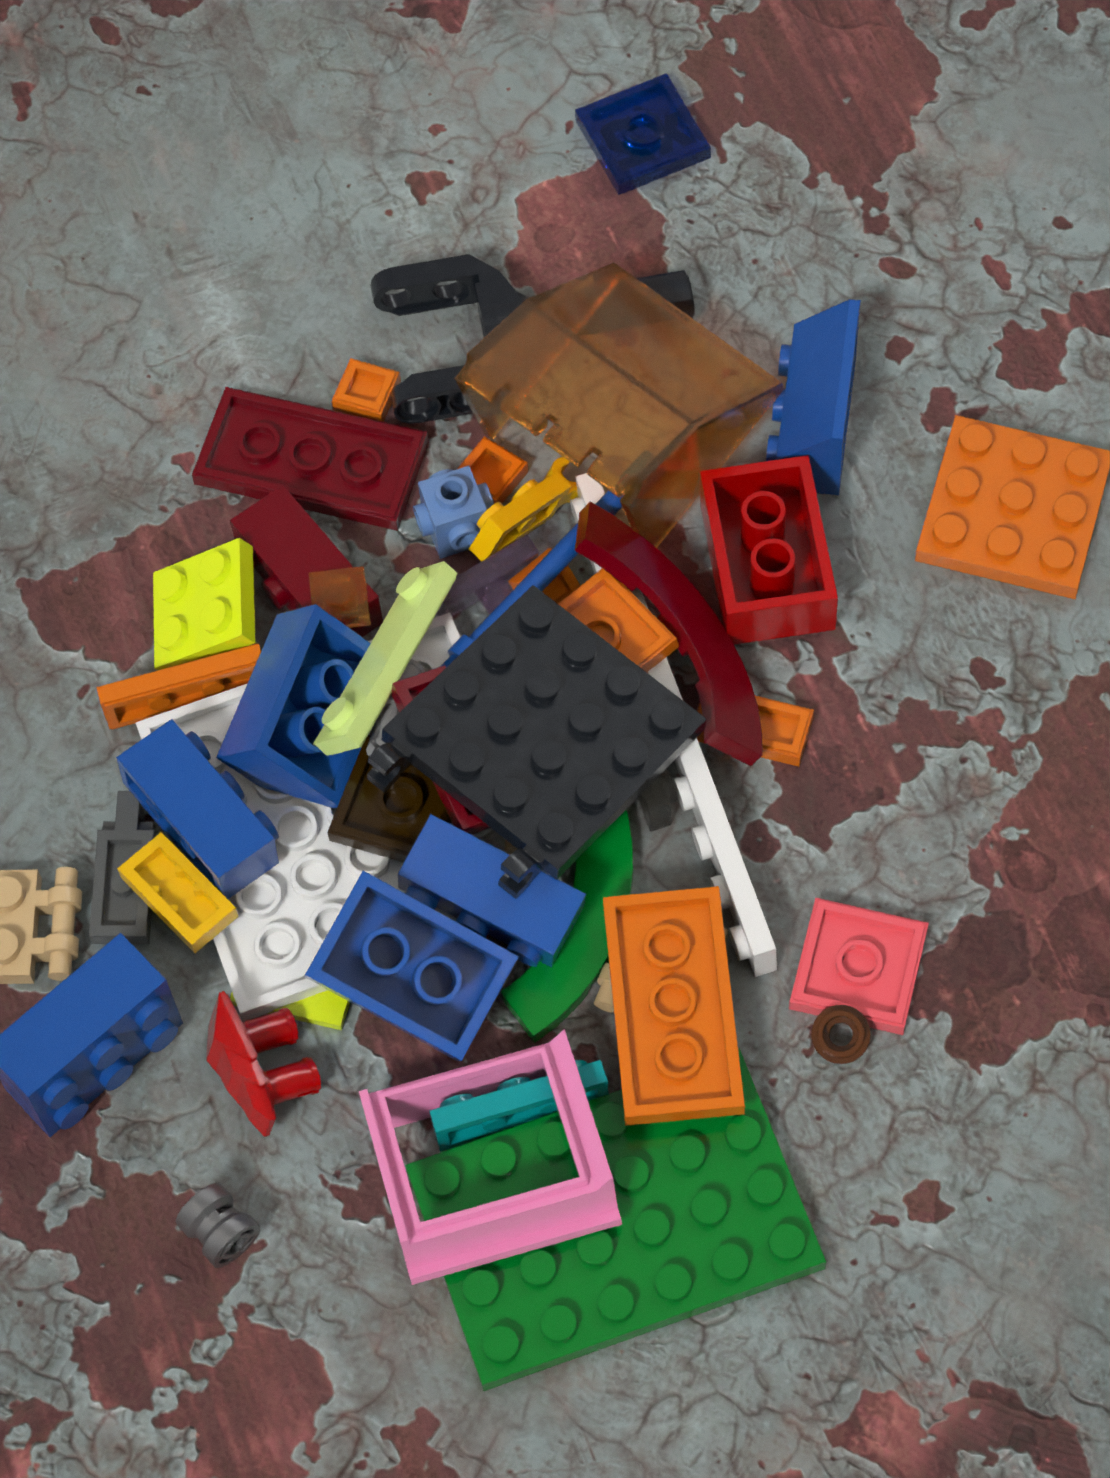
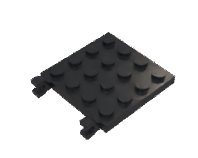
M532 585L382 729L381 740L384 744L368 757V763L374 768L367 774V780L385 793L411 764L517 848L501 863V870L505 874L499 879L498 883L501 888L517 899L542 870L557 880L704 731L707 719Z

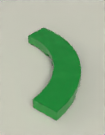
M626 810L576 860L573 888L586 894L584 908L553 966L550 967L539 961L537 967L531 966L519 979L501 991L503 1002L534 1044L559 1026L582 1003L588 995V990L598 979L603 965L609 963L603 897L631 895L633 886V844Z

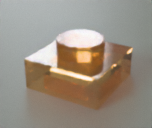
M364 566L309 573L312 605H318L349 628L371 625Z

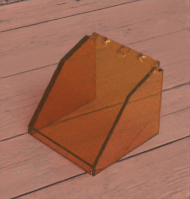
M611 263L526 299L467 353L464 367L454 378L483 433L489 438L493 439L509 418L520 424L534 436H538L548 427V422L551 421L554 425L545 434L543 442L579 468L592 452L598 457L590 465L587 475L617 497H622L620 503L631 528L656 548L700 495V471L721 468L784 390L781 381L616 263Z

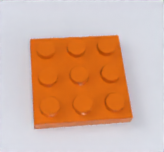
M955 415L917 545L915 561L1076 599L1110 471V451Z

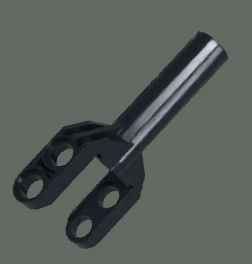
M470 254L384 269L375 274L370 284L375 306L381 311L390 312L398 316L473 303L478 305L488 361L411 374L403 382L396 385L391 392L393 411L396 418L405 423H422L499 409L519 385L526 362L538 348L692 322L693 316H695L691 283L685 270L526 297L517 292L499 270ZM456 281L448 285H437L440 282ZM393 289H406L405 291L396 294H385L386 292ZM468 388H475V389H472V390L459 392V391H461V390H465V389H468ZM417 397H425V398L417 399V400H414V401H407V400H409V399H413V398H417Z

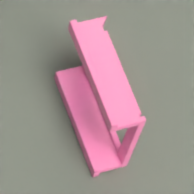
M565 1029L549 1043L372 1093H368V1089L359 1091L412 1285L622 1225L613 1176ZM547 1076L579 1177L420 1222L394 1128L431 1118L429 1111L440 1108V1104L452 1096L472 1094L474 1097L497 1091L496 1089L501 1083L513 1078L528 1077L530 1080Z

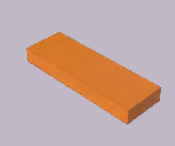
M259 643L96 687L109 729L113 730L135 724V722L247 684L261 653Z

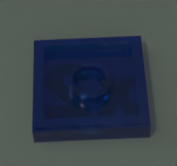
M667 73L575 110L576 123L618 195L711 158L709 143Z

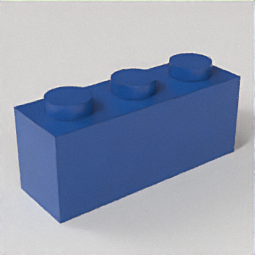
M171 719L116 757L123 784L186 858L227 899L234 896L279 863L275 840L279 838V834L275 826L261 810L254 814L242 801L245 795L238 782L228 771L224 770L220 774L208 761L211 759L207 747L193 731L185 735L173 719Z
M430 814L398 872V888L434 910L438 908L456 918L455 921L484 938L490 935L507 944L506 950L519 956L517 960L537 967L540 961L552 967L584 908L586 894L558 879L555 880L552 876L541 871L524 892L515 899L498 885L499 879L505 874L501 870V863L509 854Z

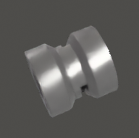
M213 1183L197 1192L182 1207L175 1221L188 1238H198L203 1245V1255L215 1268H221L236 1260L253 1244L260 1231L259 1225L248 1213L238 1212L233 1208L234 1199L221 1183Z

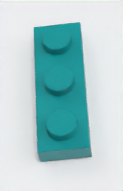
M575 1060L588 1101L609 1094L608 1080L601 1060L588 1064L584 1060ZM544 1076L534 1080H530L528 1077H517L501 1083L497 1087V1091L477 1097H474L472 1094H459L444 1100L440 1104V1108L429 1111L440 1152L558 1112L548 1077Z

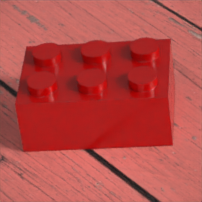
M809 455L700 471V507L723 627L733 644L836 630L838 595Z

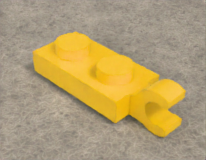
M567 457L556 459L543 481L538 483L535 479L529 480L514 494L510 503L504 506L501 502H496L478 519L476 525L481 530L472 542L469 550L483 564L551 519L560 506L570 503L571 499L578 498L576 482L569 481L563 476V472L570 463Z

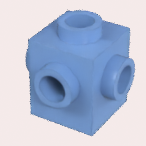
M470 466L457 470H441L434 473L429 479L418 482L421 503L414 505L413 511L421 535L423 537L431 535L440 559L469 550V547L481 530L476 525L478 519L494 504L487 484L481 483L477 485Z

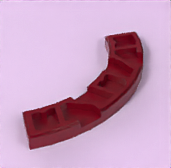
M589 501L579 512L575 551L606 570L631 592L638 588L661 612L657 619L677 638L679 644L677 649L682 657L690 656L700 679L695 686L703 716L707 719L704 729V743L752 766L762 757V729L759 709L752 684L730 636L699 591L660 550L616 516Z

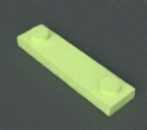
M445 561L421 569L419 567L413 568L398 583L396 592L399 595L340 698L336 699L322 716L324 726L313 744L327 756L362 747L392 694V684L401 678L457 578L456 575L458 573Z

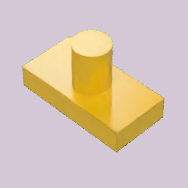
M162 832L117 868L120 877L194 953H197L239 917L236 907Z

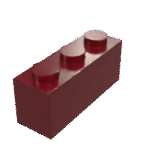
M284 485L230 520L234 539L240 538L253 546V569L264 579L261 582L262 587L271 602L278 609L286 606L292 611L316 604L361 637H364L383 623L379 596Z

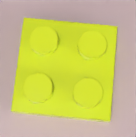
M237 538L153 572L154 669L162 670L256 643L252 545Z

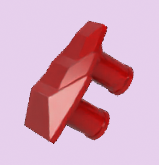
M222 991L218 994L208 1025L206 1061L221 1077L226 1090L243 1108L249 1121L266 1137L270 1135L277 1118L274 1105L309 1094H318L321 1089L319 1071L311 1057H304L300 1061L264 1071L257 1060L258 1053L297 1043L298 1029L293 1014L288 1008H282L277 1012L242 1022L229 995Z

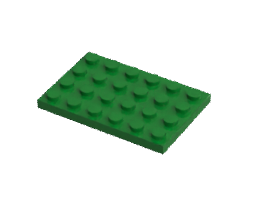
M738 1048L745 1103V1114L625 1126L622 1089L588 1101L613 1176L622 1225L443 1276L483 1391L826 1269L825 1257L740 1048ZM559 1112L405 1165L424 1221L579 1177Z

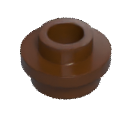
M835 1005L825 1009L817 1016L812 1026L811 1036L816 1051L825 1060L835 1064H848L856 1061L865 1053L870 1043L871 1033L869 1024L862 1013L850 1006ZM837 1024H846L852 1029V1040L845 1046H837L830 1039V1031Z

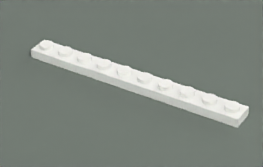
M596 470L575 476L578 498L571 499L570 505L576 524L579 520V512L588 502L591 501L596 504L605 494ZM590 560L596 574L602 568ZM636 588L632 593L648 609L643 593ZM666 657L650 669L648 674L682 699ZM696 738L674 760L680 777L673 779L675 791L682 810L693 809L699 825L691 828L697 852L702 861L711 858L717 876L710 878L711 887L719 886L722 910L729 908L736 926L728 928L736 957L739 961L748 959L754 976L758 977L777 970L776 947L698 739Z

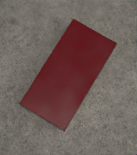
M225 387L193 470L192 478L194 485L260 500L284 485L304 510L398 531L429 443L428 432Z

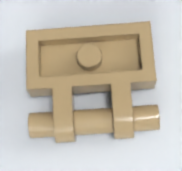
M72 867L57 868L55 886L49 890H41L42 878L38 869L0 870V984H34L36 962H49L48 977L52 980L64 981L71 975L72 961L78 958L79 938L74 936L75 913L80 912L82 907V891L77 888V869ZM39 915H53L51 934L44 938H38Z

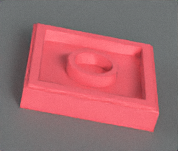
M815 897L789 1002V1009L818 1016L822 1011L831 1006L846 1005L862 1013L870 1028L903 1035L929 923Z

